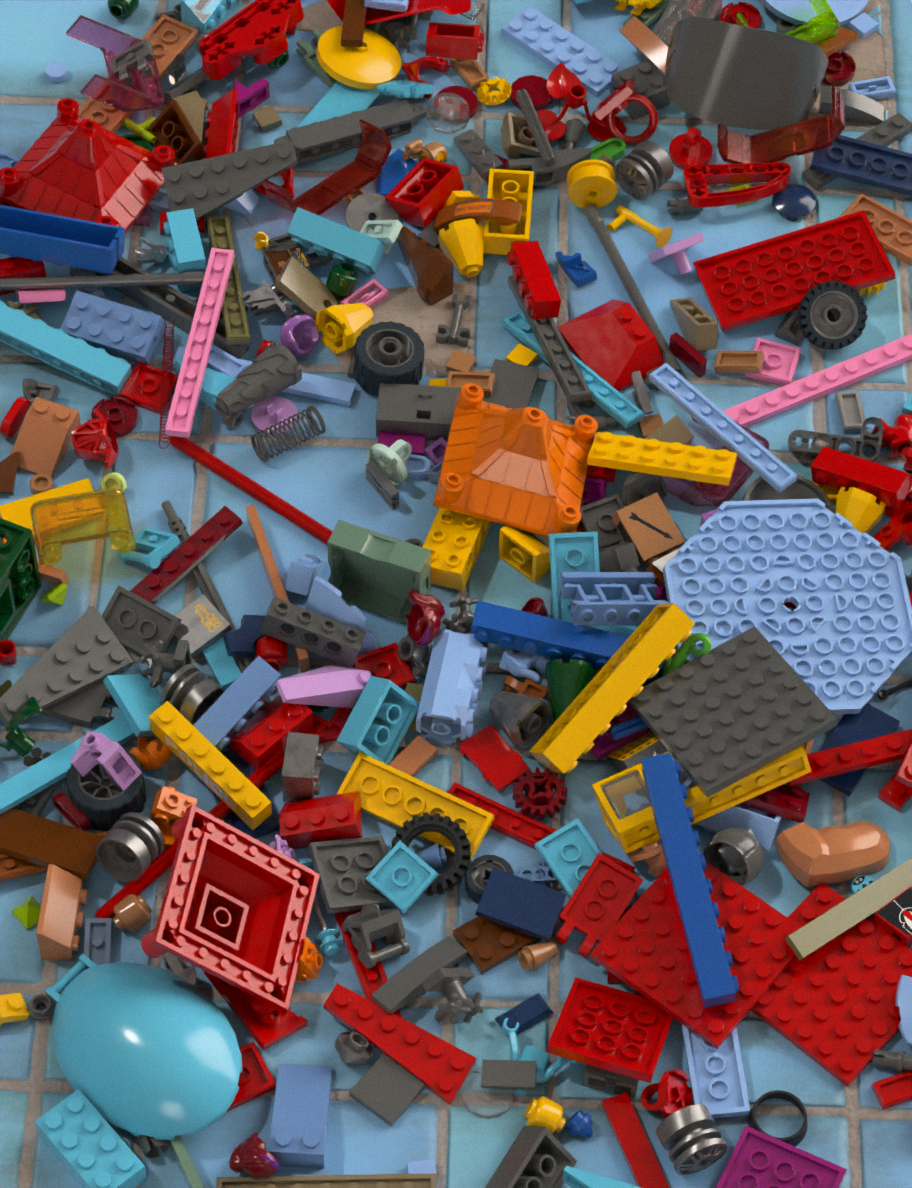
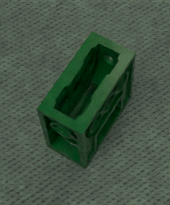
M0 518V641L8 640L42 585L32 530Z

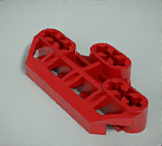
M255 0L201 39L200 48L203 56L202 68L204 74L212 80H220L242 65V57L244 55L250 54V57L253 56L256 64L264 65L288 49L286 32L304 19L301 0Z

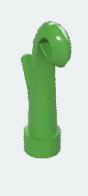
M694 633L689 636L679 647L673 659L671 656L668 660H665L663 676L683 666L690 651L697 656L708 654L712 646L710 638L703 633ZM696 642H703V648L701 650L697 648Z

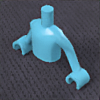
M508 1018L504 1020L502 1032L504 1035L509 1036L510 1060L536 1061V1084L546 1083L566 1063H578L577 1061L561 1057L546 1070L551 1056L545 1051L529 1045L524 1047L522 1055L518 1060L519 1049L516 1033L519 1023L517 1022L516 1027L511 1029L506 1025ZM516 1089L515 1091L520 1096H525L527 1090Z

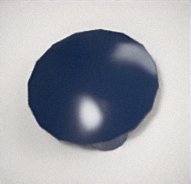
M788 184L783 190L773 194L772 205L777 211L785 215L789 221H796L799 217L806 216L815 210L816 197L809 188L803 185Z

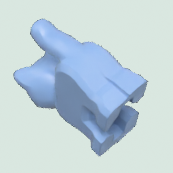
M507 648L500 660L499 667L508 670L516 677H525L538 683L541 680L540 675L546 678V663L551 661V659L547 656L528 654L518 649L512 651L511 648Z

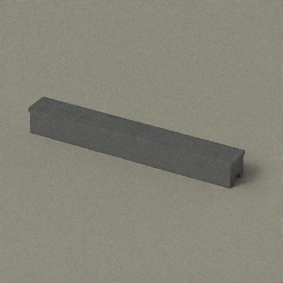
M120 257L119 261H117L111 274L95 271L97 276L149 274L123 257ZM169 285L112 287L156 315H160L164 320L166 319V321L174 324L177 328L190 334L193 318L184 311L186 310L190 314L195 315L197 302ZM219 316L216 329L220 333L217 334L215 332L213 344L235 358L240 359L250 349L249 344L227 345L224 321Z

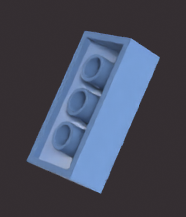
M257 656L193 726L217 749L223 750L231 740L229 736L234 731H241L248 722L246 718L251 713L256 714L264 705L263 700L267 695L273 696L278 691L275 683L281 679V674L260 656Z

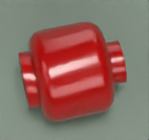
M266 635L260 638L256 644V658L260 656L272 668L278 671L287 664L288 643Z

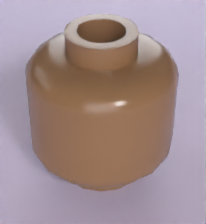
M129 894L113 908L116 915L113 921L121 931L127 929L129 932L135 933L151 920L150 912H152V909L141 895Z

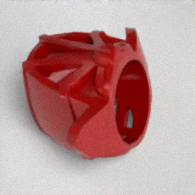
M95 409L93 411L99 418L88 420L72 431V443L74 451L79 458L105 462L104 466L107 468L113 466L116 461L118 442L111 423L104 414Z

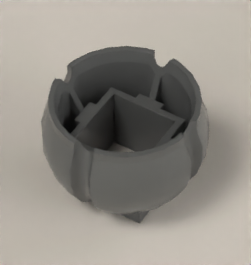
M728 828L716 833L709 840L703 855L707 862L743 886L750 883L759 874L765 853L751 829Z

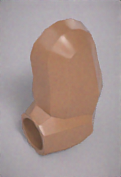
M856 821L842 826H827L819 830L802 822L782 831L775 841V848L782 863L797 880L809 888L817 887L820 883L838 885L855 879L860 875L875 874L886 867L890 857V841L887 833L880 826L870 821Z

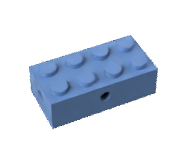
M76 290L61 329L75 339H83L94 348L104 349L111 356L123 358L137 364L142 362L151 365L166 325L160 315Z

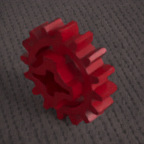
M536 767L535 773L527 769L526 777L519 775L518 782L513 784L512 800H515V808L522 807L521 814L530 813V818L532 819L539 815L540 820L543 821L544 816L547 814L551 819L554 818V811L561 813L562 805H566L567 788L564 787L565 780H558V773L556 772L550 775L549 768H546L544 772H540L539 767ZM553 788L556 791V797L554 796V792L552 791ZM523 791L526 792L527 799H525Z

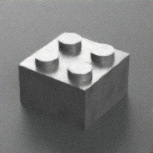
M288 732L281 775L283 802L313 799L315 795H319L321 785L319 777L320 773H323L324 759L322 758L323 745H319V735Z

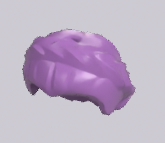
M307 314L295 315L289 318L280 330L281 344L294 357H305V355L312 352L314 346L318 345L321 339L314 320Z

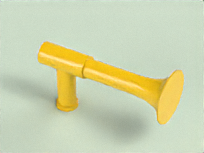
M619 205L616 209V213L619 216L607 225L611 232H615L620 225L628 220L653 235L657 240L656 245L659 248L665 246L672 235L671 227L659 229L622 205Z

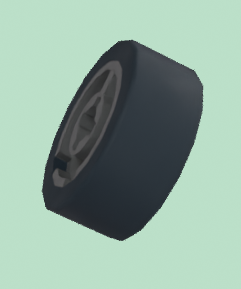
M483 855L475 858L469 864L465 875V890L475 903L479 904L488 882L486 879L490 877L493 867L514 875L511 865L505 859L496 855Z

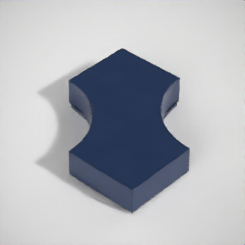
M243 615L241 627L238 630L225 633L223 639L228 656L252 657L254 653L253 646L260 638L266 636V634L260 632L265 616Z

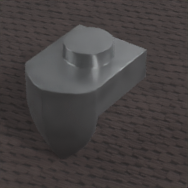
M24 379L22 383L23 395L25 399L30 401V406L36 397L55 402L60 392L57 385L40 383L34 379Z

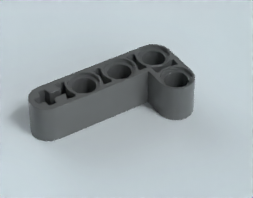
M876 417L865 419L859 438L795 430L789 435L787 446L793 454L817 457L821 450L816 448L815 443L819 440L825 441L828 444V448L840 451L839 446L841 444H848L852 450L848 454L875 462L880 453L883 423ZM873 424L877 426L878 432L876 434H869L866 431V426ZM798 437L801 438L802 442L800 447H797L796 443L792 442L796 441ZM809 439H813L811 449H807ZM865 447H871L875 451V455L873 457H866L863 455L862 450Z

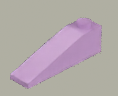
M328 665L279 679L275 684L283 703L354 708L371 673L370 671L351 667Z

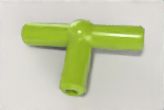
M151 116L141 124H136L128 118L124 119L123 126L133 131L134 135L142 136L143 139L148 140L151 144L156 141V136L147 131L149 126L155 121V117Z

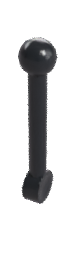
M912 679L887 691L884 689L880 690L878 698L886 700L888 695L911 685Z

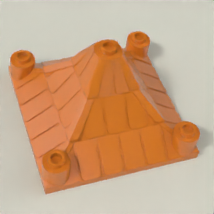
M468 383L462 386L455 404L433 506L548 537V534L576 533L581 519L580 506L588 468L587 458L598 428L597 421L589 415H580L576 418L574 425L564 424L552 420L544 411L535 407L511 409L482 401L484 391L479 385Z

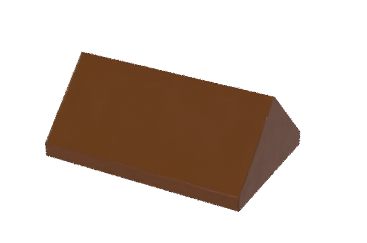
M173 99L149 126L147 131L156 136V141L154 142L156 147L166 145L174 150V162L178 163V165L202 160V144L179 104Z

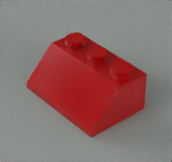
M423 158L385 197V201L408 223L426 228L435 219L437 212L444 208L452 191L463 190L464 185L459 168L454 165Z
M279 695L249 719L241 731L232 733L229 736L231 740L228 746L257 770L277 751L285 752L288 732L307 734L314 728L313 711L304 704L283 703Z
M355 791L285 803L279 813L281 839L287 841L289 848L299 849L309 847V844L312 842L362 838L360 792Z

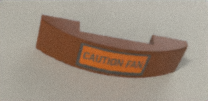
M492 198L460 201L437 212L434 231L439 232L442 228L446 231L449 229L448 225L450 223L470 218L475 219V221L496 220L498 226L519 224L522 204Z

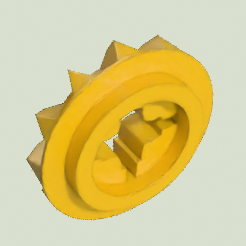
M497 76L492 80L488 78L487 82H481L480 87L477 88L478 99L485 105L501 104L511 95L510 83L505 78L499 79Z

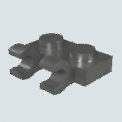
M148 39L110 58L113 74L121 82L125 81L127 88L135 85L131 71L138 68L139 72H144L146 79L154 75L149 61L154 59L152 44Z

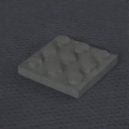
M383 835L312 842L309 844L308 851L315 872L320 874L318 884L328 914L362 910L363 904H377L379 908L395 907L365 880L369 873L388 854Z

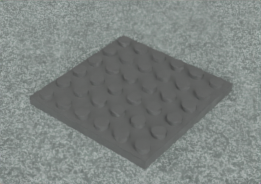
M755 626L710 650L708 654L699 656L644 686L636 697H631L628 700V703L666 749L672 752L675 760L679 761L680 766L707 798L838 725L837 718Z

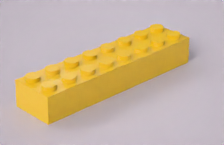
M675 603L657 604L529 752L545 768H549L550 772L562 774L571 772L578 764L576 760L582 753L586 754L594 746L593 740L599 734L602 735L611 726L609 722L615 715L619 716L627 708V701L631 697H636L642 691V684L647 678L651 679L658 673L660 663L663 660H668L675 653L676 649L674 647L691 635L692 631L690 629L695 623Z

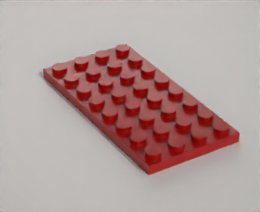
M864 210L693 262L694 270L722 332L796 310L800 306V301L811 288L823 282H843L858 291L895 279V272Z

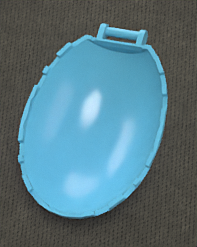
M82 953L78 957L79 961L52 987L48 986L44 990L49 998L56 1003L52 1037L55 1055L65 1078L74 1091L79 1089L102 1117L117 1129L120 1127L137 1137L145 1135L154 1137L156 1140H175V1136L187 1133L194 1135L208 1128L220 1119L233 1103L239 1090L238 1081L240 1072H242V1054L239 1050L237 1036L228 1019L216 1004L200 989L185 979L167 970L146 964L111 962L96 965Z

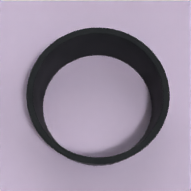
M775 1090L763 1094L750 1111L748 1118L749 1127L767 1134L757 1123L755 1116L756 1107L768 1099L778 1098L787 1100L796 1105L804 1117L803 1125L792 1136L774 1138L794 1147L797 1146L804 1139L808 1127L807 1113L803 1103L798 1097L786 1091Z

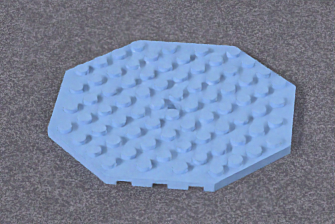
M819 499L724 501L715 514L709 517L699 528L698 532L664 565L663 576L668 602L675 603L695 623L690 629L692 631L691 635L703 633L710 638L711 650L755 626L833 715L858 714L912 652V607L901 557L894 552L890 554L880 546V542L866 532L864 534L852 527V522L838 512L837 514L831 512L825 507L826 504ZM791 602L796 606V609L791 611V609H788L783 604ZM680 641L676 645V652L683 642ZM702 641L696 642L699 650L703 648ZM690 651L686 662L688 663L699 656Z

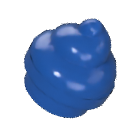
M580 1109L565 1123L569 1128L568 1132L572 1136L578 1135L579 1137L587 1136L590 1138L593 1135V1129L591 1128L593 1122L588 1112L584 1113Z

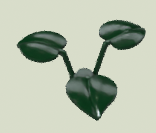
M9 679L0 686V698L12 687V682ZM28 698L15 710L12 718L7 722L5 730L9 731L5 736L7 744L0 741V747L5 748L8 752L14 749L20 756L24 757L35 746L36 742L20 729L18 724L42 711L36 698Z

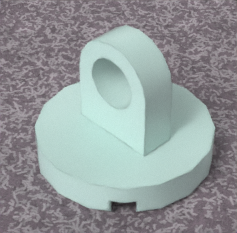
M402 439L397 440L390 447L380 443L374 444L367 451L368 463L371 461L375 462L394 486H398L408 477V471L404 463L411 455L412 446Z

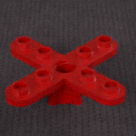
M904 499L898 509L885 506L884 514L891 521L883 526L873 538L880 542V546L886 551L900 539L907 546L912 545V502L909 503Z

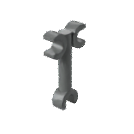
M433 10L404 16L410 17L407 25L401 27L400 38H403L404 35H411V40H415L417 31L415 26L419 17L422 20L430 21Z
M454 294L452 297L454 313L451 326L449 328L446 325H438V333H443V335L436 334V342L440 344L448 341L450 343L456 342L461 347H467L468 338L462 337H470V329H459L463 310L469 307V296L466 295L464 301H458L457 294Z

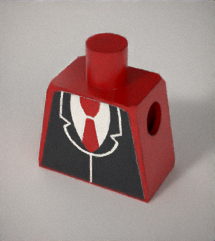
M911 886L876 911L873 917V921L908 948L912 946Z

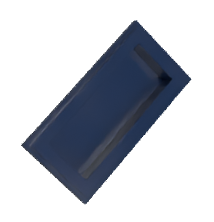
M538 992L496 1017L495 1021L501 1029L506 1018H508L506 1025L511 1029L515 1028L518 1022L519 1028L516 1033L518 1035L552 1015L553 1011Z

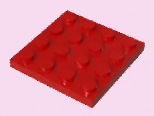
M575 977L548 1043L546 1053L651 1083L674 1018L646 997Z

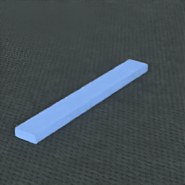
M178 347L172 362L173 369H176L175 358H183L186 347ZM239 359L249 366L252 364V361ZM302 372V379L294 386L291 385L281 392L350 406L356 391V384Z
M665 363L649 374V380L729 450L737 453V457L779 493L797 481V475L669 364Z

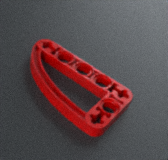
M784 162L690 165L685 167L683 171V182L688 203L695 208L728 206L759 200L783 190L789 184L791 177V166ZM766 182L749 188L709 193L707 184Z

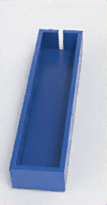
M0 205L1 254L111 274L124 252V227Z

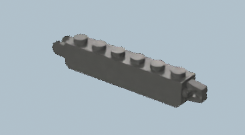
M407 99L392 101L388 104L354 111L350 114L333 117L328 120L294 127L286 130L285 136L275 139L274 144L293 140L297 162L302 163L409 134L413 129L414 122L426 118L427 110L422 102L409 104Z

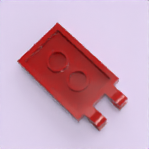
M598 853L558 918L564 924L556 935L555 940L565 945L573 929L579 931L587 937L580 946L578 954L587 959L596 942L600 943L618 923L642 884L643 879Z

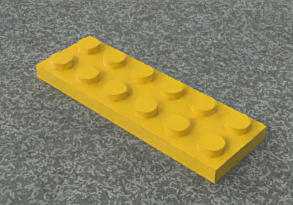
M597 432L588 454L587 465L729 486L737 460V453L725 449L715 450L704 446L683 445L678 442L668 443L657 439L648 440L631 435L621 436L610 432Z
M361 752L358 753L337 794L359 791L361 810L399 828L403 827V823L406 820L411 821L412 817L416 815L421 817L423 813H429V815L439 813L442 817H445V815L450 817L451 821H456L466 833L470 843L471 862L495 818L494 814ZM425 832L418 835V837L432 844L439 843L440 847H445V850L455 854L451 841L441 833Z

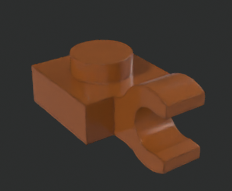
M507 676L503 683L505 686L502 691L542 699H545L548 694V688L527 678L524 683H521L515 678Z

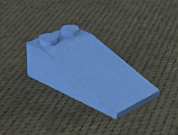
M279 1063L269 1143V1153L279 1161V1166L325 1167L332 1066Z

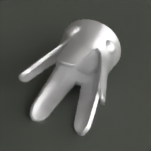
M142 237L139 240L152 249L134 248V252L147 257L137 258L136 260H154L156 263H162L168 257L165 246L161 244L156 245Z

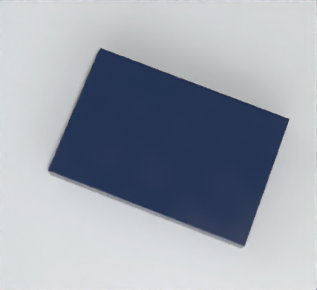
M493 867L475 915L549 942L567 894Z

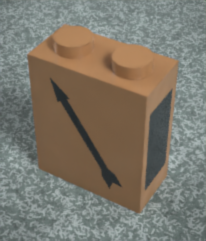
M657 492L616 511L611 519L622 540L634 542L640 568L645 565L649 567L661 555L664 557L679 549L685 542Z

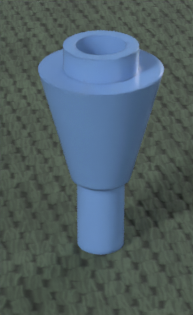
M439 843L416 853L430 867L444 868L443 863L447 862L445 847H440Z

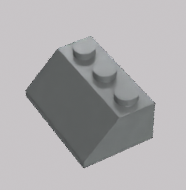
M524 1125L485 1188H561L564 1183L562 1181L563 1170L566 1166L574 1167L577 1161L546 1127Z

